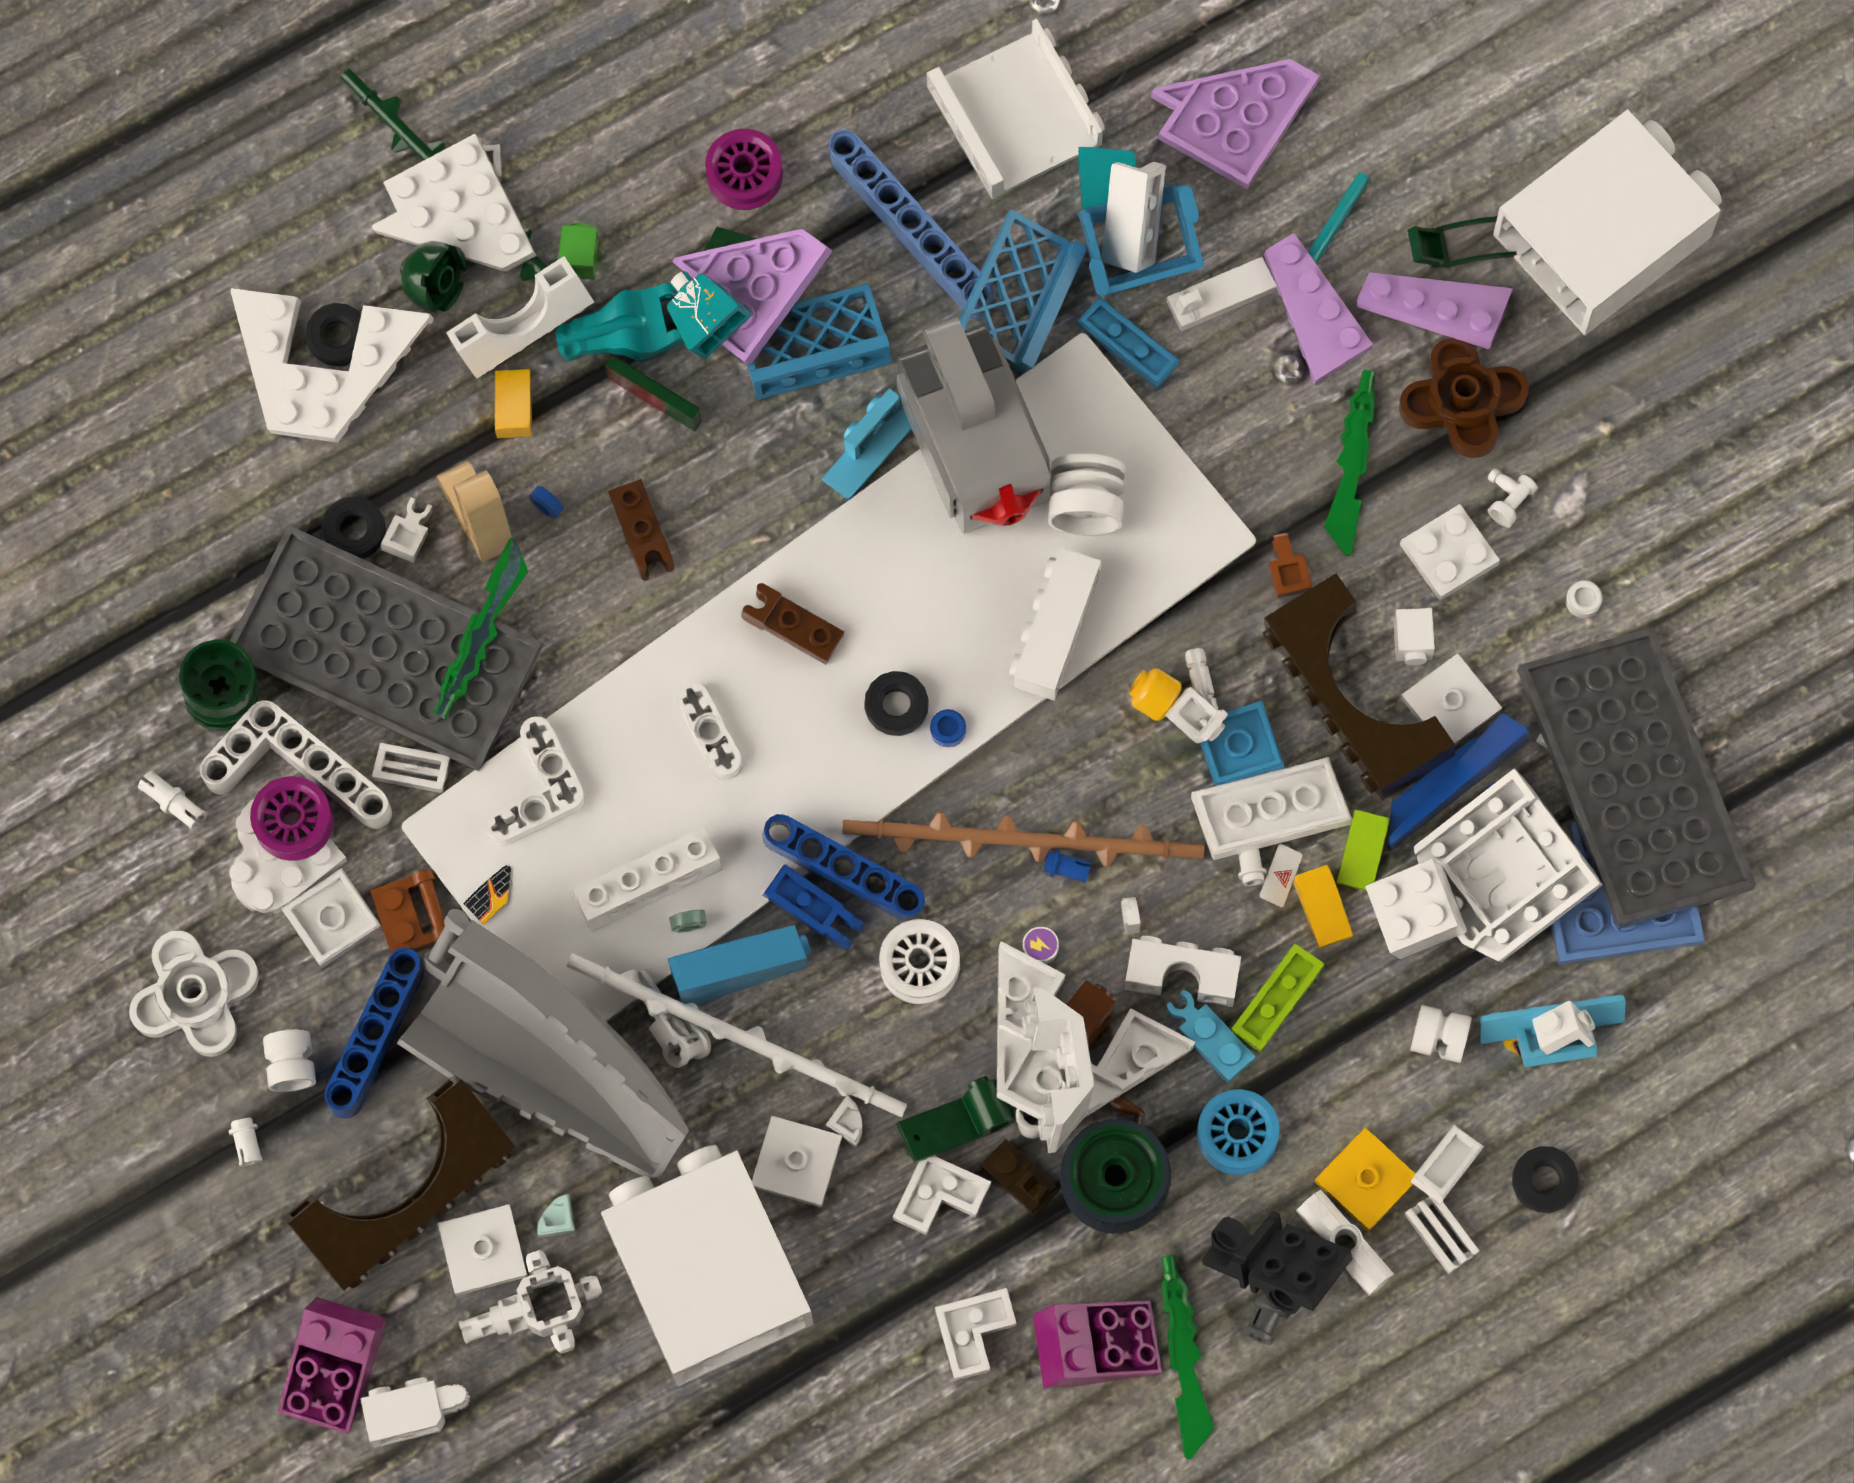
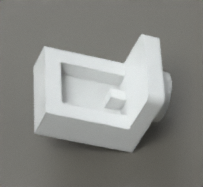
M1192 687L1187 688L1165 714L1169 720L1195 743L1216 739L1225 728L1222 721L1228 715L1223 709L1217 711Z
M1570 1000L1532 1019L1540 1049L1547 1055L1578 1039L1587 1047L1595 1044L1592 1034L1595 1025L1590 1014L1586 1010L1581 1011Z

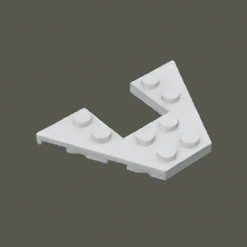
M233 288L230 291L267 429L271 434L338 443L347 432L350 422L358 418L366 408L364 404L378 387L381 388L395 371L396 364L400 358L409 353L411 344L428 323L431 325L434 319L428 313L363 305L349 372L287 364L300 309V299L295 296Z
M1001 941L998 949L997 1098L1039 1119L1042 1118V1104H1047L1050 1090L1062 1089V1082L1066 1081L1065 1069L1058 1068L1057 1049L1032 1051L1030 1038H1024L1022 1017L1026 1016L1025 1004L1026 1001H1031L1033 988L1042 987L1053 996H1056L1065 980V974ZM1130 1008L1098 1066L1091 1064L1095 1086L1086 1116L1191 1052L1195 1041Z

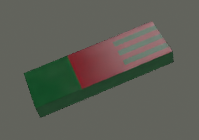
M611 356L606 363L605 368L609 380L691 430H697L702 422L699 407L615 356Z

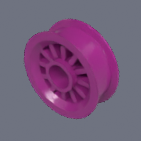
M753 129L732 130L716 139L708 150L705 161L708 186L714 197L722 204L737 210H752L767 204L778 193L783 180L781 154L774 141L764 133ZM743 165H747L753 168L748 173H739L736 171L737 168Z
M287 776L269 782L256 795L250 811L251 826L260 845L269 854L282 860L297 861L315 855L326 845L333 830V812L327 797L315 783L302 777ZM289 795H294L292 801H289ZM281 798H283L284 800L282 804L278 802V800ZM271 806H273L277 810H270ZM292 812L301 814L297 823L293 825L283 823L287 814ZM307 827H314V829L311 831ZM304 833L307 837L301 840L300 835ZM292 836L295 837L296 842H290Z

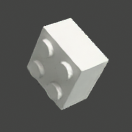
M1434 859L1427 860L1365 886L1389 952L1399 959L1467 932L1444 868Z

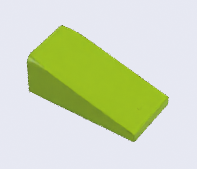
M1360 810L1354 811L1336 884L1367 892L1365 886L1375 882L1390 818Z

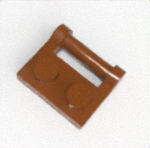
M432 869L418 871L410 877L370 890L391 954L395 950L404 947L410 948L415 952L433 947L445 927V917L433 885L436 879ZM420 889L433 930L426 934H423L409 893Z

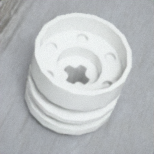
M1088 453L1068 454L1057 457L1052 461L1050 489L1055 493L1050 496L1048 524L1053 529L1073 535L1100 536L1115 533L1122 528L1123 500L1118 496L1124 493L1125 465L1121 461L1109 456Z

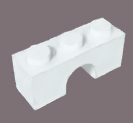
M1142 936L1140 940L1132 939L1125 990L1161 996L1164 979L1170 973L1182 970L1191 973L1198 982L1197 1002L1233 1007L1241 956L1234 955V951L1226 948H1213L1212 951L1199 950L1197 945L1189 942H1177L1175 946L1163 944L1162 940L1156 937Z

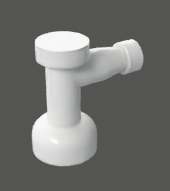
M1494 468L1489 474L1488 480L1499 485L1510 495L1504 502H1494L1489 507L1488 513L1499 525L1510 528L1516 520V508L1528 494L1533 495L1538 486L1526 475H1521L1515 481L1511 477L1502 474V471Z

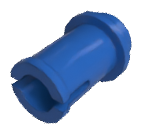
M1059 849L1056 852L1048 851L1043 872L1050 873L1049 877L1052 878L1055 874L1086 883L1091 861L1060 854Z

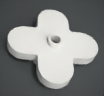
M171 931L162 935L152 949V962L159 976L158 982L141 990L132 999L129 1008L132 1023L140 1033L153 1038L163 1037L178 1029H183L189 1043L198 1053L209 1057L226 1053L233 1046L237 1038V1026L229 1007L231 1004L248 997L256 989L259 981L257 965L250 955L241 950H227L207 958L204 956L197 940L184 931ZM192 991H201L199 996L189 999Z

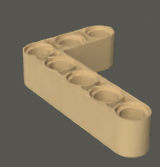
M467 460L437 475L436 478L481 562L484 563L502 554L508 540L512 536L500 494L488 471L484 470L476 474L472 465Z

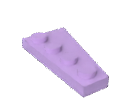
M1295 233L1265 250V260L1277 285L1279 296L1282 297L1287 317L1290 325L1294 328L1299 341V348L1307 362L1314 385L1372 349L1373 343Z

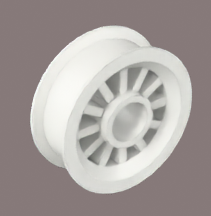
M915 919L901 923L889 932L880 949L879 962L883 982L893 995L905 1002L912 1004L935 1002L949 993L958 979L960 971L958 945L951 933L936 922ZM917 938V944L913 945L910 939ZM922 938L928 939L925 945L922 944ZM936 942L938 946L931 950L933 944ZM904 943L908 950L900 946ZM942 953H945V955H946V956L937 957V956H939V955L942 954ZM894 954H896V955H898V956H900V957H902V958H893V957H894ZM916 955H924L930 962L925 968L917 969L910 964V960ZM938 966H946V968L944 970ZM893 967H902V968H900V969H898L897 971H895ZM932 973L939 976L940 978L935 980ZM909 974L905 982L902 979H900L905 975ZM926 978L929 985L923 986V979ZM914 979H918V986L911 985Z

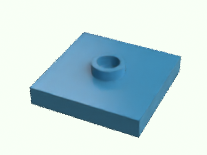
M1262 701L1227 711L1228 715L1222 721L1225 728L1213 741L1208 739L1200 743L1214 786L1284 769V763Z

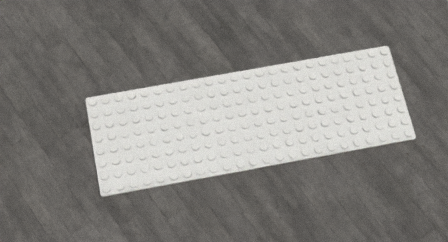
M1081 333L1038 363L1033 369L1016 379V383L1049 456L1050 483L1052 478V461L1057 457L1068 454H1099L1117 459L1125 465L1124 493L1118 496L1123 500V518L1120 530L1107 535L1080 536L1053 529L1048 524V501L1031 508L1023 520L1013 525L999 526L988 524L963 534L956 518L949 517L921 449H919L546 718L551 724L583 788L584 804L576 813L508 845H497L489 838L486 830V820L491 813L544 788L520 737L485 762L480 771L474 770L402 823V830L471 921L474 920L533 959L608 1022L638 999L604 983L600 985L599 981L566 967L572 953L604 968L608 966L610 967L609 970L618 974L625 973L631 969L637 972L646 970L657 986L672 975L668 958L712 946L769 904L771 901L762 895L783 864L803 877L811 873L766 847L763 842L762 833L765 823L770 817L776 814L787 815L846 847L861 835L842 834L843 819L874 822L883 820L1047 699L1014 688V675L1009 674L1015 654L1022 655L1026 643L1021 642L1025 625L1027 621L1034 622L1037 610L1033 609V604L1039 589L1045 590L1049 578L1044 577L1048 561L1050 557L1057 558L1060 547L1101 560V572L1059 690L1253 548L1256 538L1088 335ZM1050 489V496H1052L1055 492ZM759 583L766 584L780 592L788 600L845 631L843 638L826 665L765 630L762 631L743 620L741 613L745 605H750L757 609L765 606L764 602L756 597L757 585ZM891 671L906 672L915 676L925 687L929 698L928 714L923 723L912 733L902 736L887 735L878 731L868 720L864 709L865 693L871 682L881 674ZM687 683H700L707 689L740 752L742 767L739 774L732 779L722 780L713 775L679 710L677 693ZM893 691L885 696L882 705L888 714L900 716L908 711L911 702L905 693ZM691 693L687 695L688 702L685 705L692 704L697 712V717L703 714L699 699L702 696L695 697ZM946 709L957 711L966 722V735L963 741L954 747L948 748L935 743L930 734V723L933 716L939 711ZM712 722L703 724L699 729L700 736L707 740L716 738L720 732L718 725ZM535 727L531 729L532 735L528 739L535 738L542 751L547 748L542 733L546 730L539 731ZM721 745L715 748L720 761L716 766L723 765L726 769L731 768V760L734 757L727 758ZM548 757L543 762L542 769L549 774H554L561 770L563 762L558 757ZM564 779L558 782L563 795L559 801L565 799L568 804L574 802L573 795L577 791L571 793ZM533 803L527 807L525 815L528 819L536 821L544 816L546 809L540 803ZM519 811L513 813L516 820L509 824H505L503 820L496 822L497 829L493 832L500 831L502 835L509 833L508 826L517 821L519 828L524 827L525 825L521 821ZM775 825L769 830L770 836L776 841H784L789 837V831L782 825ZM705 827L720 857L721 871L599 929L590 931L575 900L573 888ZM807 842L801 847L803 855L807 858L815 859L821 855V849L816 843ZM510 866L511 876L508 901L483 925L463 903L502 867ZM690 910H705L707 919L705 927L682 933L671 931L670 916Z

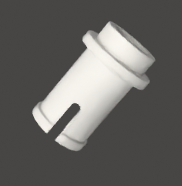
M1259 849L1238 854L1241 868L1238 878L1243 881V885L1251 887L1263 884L1267 870L1262 868Z
M243 1118L231 1122L232 1129L229 1130V1135L234 1137L239 1166H250L262 1162L263 1159L260 1155L255 1130L258 1129L257 1124H253L252 1118Z

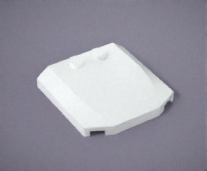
M1515 769L1511 770L1414 846L1418 864L1434 859L1444 868L1467 930L1466 933L1457 936L1462 944L1501 963L1602 886L1598 876L1532 787Z

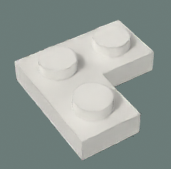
M936 1156L918 1163L893 1215V1220L927 1235L942 1203L976 1218L989 1191L991 1181Z
M1007 1288L935 1307L954 1381L990 1372L982 1335L1017 1326Z

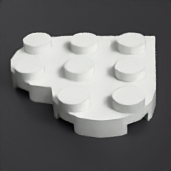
M288 796L289 801H292L293 798L291 796ZM283 798L278 800L280 804L284 802ZM253 799L245 806L236 819L238 839L244 850L231 866L229 874L232 888L241 904L253 912H273L275 914L281 912L283 906L330 876L345 864L347 859L330 838L319 852L303 860L287 861L272 856L260 845L252 829L250 811ZM271 806L270 810H277L273 806ZM297 812L289 813L285 816L283 823L293 825L299 821L301 814ZM307 827L311 831L314 829V827ZM304 833L300 835L301 840L307 837ZM294 836L291 837L290 842H296Z

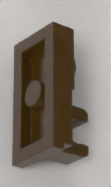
M1007 1139L980 1165L983 1171L1033 1217L1060 1191L1057 1185Z

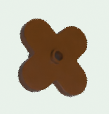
M1455 338L1444 339L1438 342L1431 352L1429 365L1432 379L1409 384L1401 394L1399 412L1402 419L1408 425L1417 429L1445 427L1450 443L1456 452L1465 457L1480 458L1489 454L1496 445L1498 425L1495 417L1519 411L1527 400L1529 385L1526 377L1513 367L1499 366L1486 368L1480 364L1477 351L1470 343Z

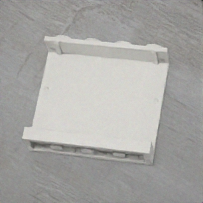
M1037 19L1032 21L1031 34L945 76L939 67L927 72V88L991 199L1077 158L1078 147L1097 148L1102 145V132L1105 130V126L1097 112L1092 113L1086 104L1089 100L1081 84L1075 85L1070 76L1072 75V70L1067 59L1064 56H1058L1054 49L1056 43L1053 35L1048 28L1043 29Z

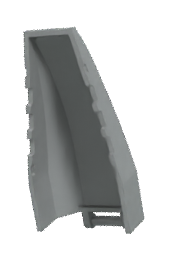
M451 909L444 919L445 927L433 949L427 951L421 961L423 968L442 982L420 1015L401 1036L397 1044L449 1079L456 1075L463 1080L471 1091L495 1103L502 1100L520 1109L519 1115L529 1120L534 1116L554 1126L553 1132L561 1136L568 1133L586 1142L585 1148L597 1154H603L609 1157L611 1161L641 1176H649L652 1181L657 1183L689 1130L674 1103L650 1069L628 1043L599 1014L550 975L538 963L474 920L469 922L467 915L463 911ZM456 935H458L459 937H458L457 940L452 944V942L454 941ZM447 951L455 956L451 965L446 963L445 960Z

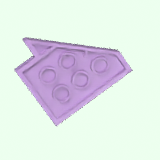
M1291 59L1154 88L1151 98L1174 110L1159 132L1158 139L1248 190L1316 87L1320 75Z
M798 229L675 257L672 263L683 271L688 272L693 279L701 273L707 275L753 313L722 344L742 361L751 365L833 251L804 229Z

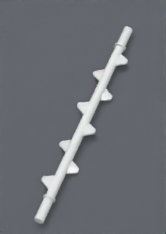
M573 953L566 967L599 981L600 985L604 983L646 1002L648 1013L653 1017L668 1012L710 1031L716 1039L726 1038L772 1059L777 1073L781 1074L793 1068L837 1088L842 1096H855L864 1100V1104L870 1103L901 1118L905 1112L906 1103L875 1090L874 1086L868 1087L828 1069L818 1059L808 1060L766 1041L763 1028L759 1026L744 1031L700 1011L694 1003L684 1004L640 984L638 973L635 970L631 969L625 973L618 974L609 970L610 967L608 966L604 968Z

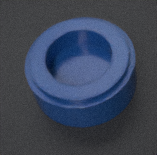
M538 485L529 495L533 505L549 518L556 519L564 510L562 503L542 486Z
M950 709L939 711L933 716L930 723L931 737L935 743L942 747L948 748L960 744L966 735V722L963 716L957 711Z

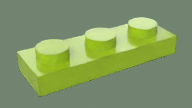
M1295 943L1237 1020L1231 1031L1239 1039L1261 1053L1323 970L1325 964Z

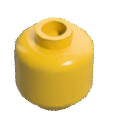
M1152 668L1148 672L1142 670L1139 673L1128 694L1132 696L1131 704L1133 708L1154 721H1161L1180 697L1182 685L1178 680L1162 670Z

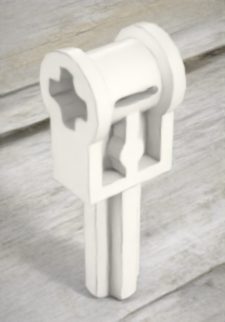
M646 970L637 972L640 984L660 992ZM668 1012L654 1017L656 1021L649 1027V1030L662 1047L663 1056L669 1065L680 1068L686 1065L692 1058L702 1059L708 1056L711 1050V1042L708 1034L702 1028Z

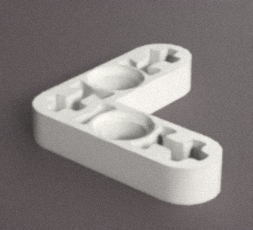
M535 716L524 721L521 726L520 735L544 788L514 801L489 815L486 820V830L489 838L497 845H508L576 813L584 804L583 788L551 724L543 717ZM537 727L539 731L546 730L542 733L547 748L542 751L535 738L528 739L532 735V728ZM548 757L560 758L563 765L557 773L549 774L542 769L543 762ZM563 779L571 793L577 791L573 795L574 802L569 804L565 799L559 801L563 795L558 782ZM533 803H540L546 809L544 816L536 821L528 819L525 815L527 807ZM519 811L521 821L525 825L524 827L519 828L517 821L508 826L509 833L502 835L500 831L493 832L497 829L496 822L503 820L505 824H509L516 820L513 813Z

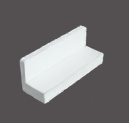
M1119 162L1112 164L1102 250V261L1104 263L1135 273L1155 264L1166 165L1152 162L1139 169Z

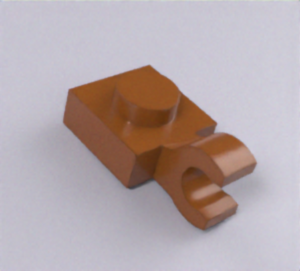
M1287 533L1274 535L1272 546L1277 560L1269 561L1268 567L1276 598L1305 593L1312 588L1304 554L1293 556Z

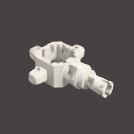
M541 1250L529 1253L526 1257V1264L529 1274L533 1275L522 1278L517 1288L518 1294L499 1300L498 1305L489 1308L490 1312L464 1321H458L464 1341L468 1344L471 1341L496 1332L498 1335L507 1332L509 1335H513L530 1329L531 1332L541 1337L554 1334L550 1337L555 1349L560 1354L571 1351L575 1348V1339L572 1329L568 1330V1328L579 1325L584 1315L580 1300L586 1298L588 1302L599 1297L602 1293L598 1277H584L579 1279L580 1283L574 1284L569 1271L559 1266L549 1269L551 1266L545 1253ZM558 1282L559 1284L564 1282L572 1310L567 1311L566 1315L552 1318L546 1322L543 1320L537 1321L529 1294L534 1293V1289L551 1285V1283Z

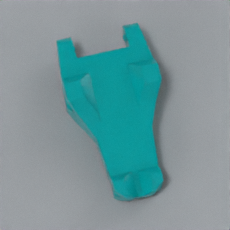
M663 283L647 289L621 291L600 311L581 318H574L570 323L557 326L555 336L560 356L569 362L576 360L579 356L613 353L630 357L641 363L653 360L658 354L685 344L677 328L667 332L661 302L673 299L678 293L671 286V283Z

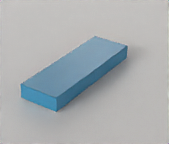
M1100 296L1077 320V326L1156 390L1179 366L1180 360Z

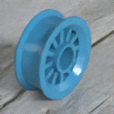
M1243 1089L1228 1090L1213 1097L1204 1107L1197 1129L1198 1146L1203 1157L1217 1170L1231 1175H1245L1262 1168L1273 1156L1279 1138V1121L1273 1107L1262 1096ZM1238 1107V1115H1234L1231 1108ZM1243 1108L1250 1110L1247 1116L1243 1115ZM1225 1111L1228 1119L1222 1116L1220 1113ZM1255 1115H1257L1260 1118L1256 1121L1251 1122ZM1215 1120L1222 1126L1212 1125V1123ZM1233 1125H1242L1247 1129L1248 1136L1244 1139L1236 1140L1229 1135L1228 1129ZM1262 1126L1265 1128V1131L1255 1130ZM1211 1133L1220 1134V1136L1212 1138ZM1255 1139H1262L1264 1142L1261 1144ZM1225 1142V1145L1219 1150L1217 1145ZM1248 1145L1255 1149L1256 1152L1252 1154ZM1230 1148L1234 1149L1233 1157L1226 1154ZM1242 1149L1245 1157H1238L1239 1150Z

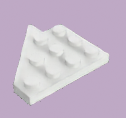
M476 134L383 182L397 212L371 225L377 234L417 246L429 241L447 243L460 247L465 254L466 260L505 272L537 256Z

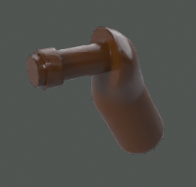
M1118 1096L1107 1103V1105L1118 1112L1135 1115L1134 1122L1140 1125L1142 1123V1116H1146L1142 1108L1122 1096Z

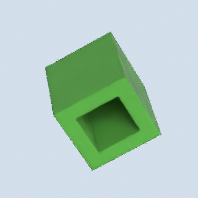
M580 222L573 223L571 226L562 225L558 260L565 256L580 279L595 280L599 250L597 227Z

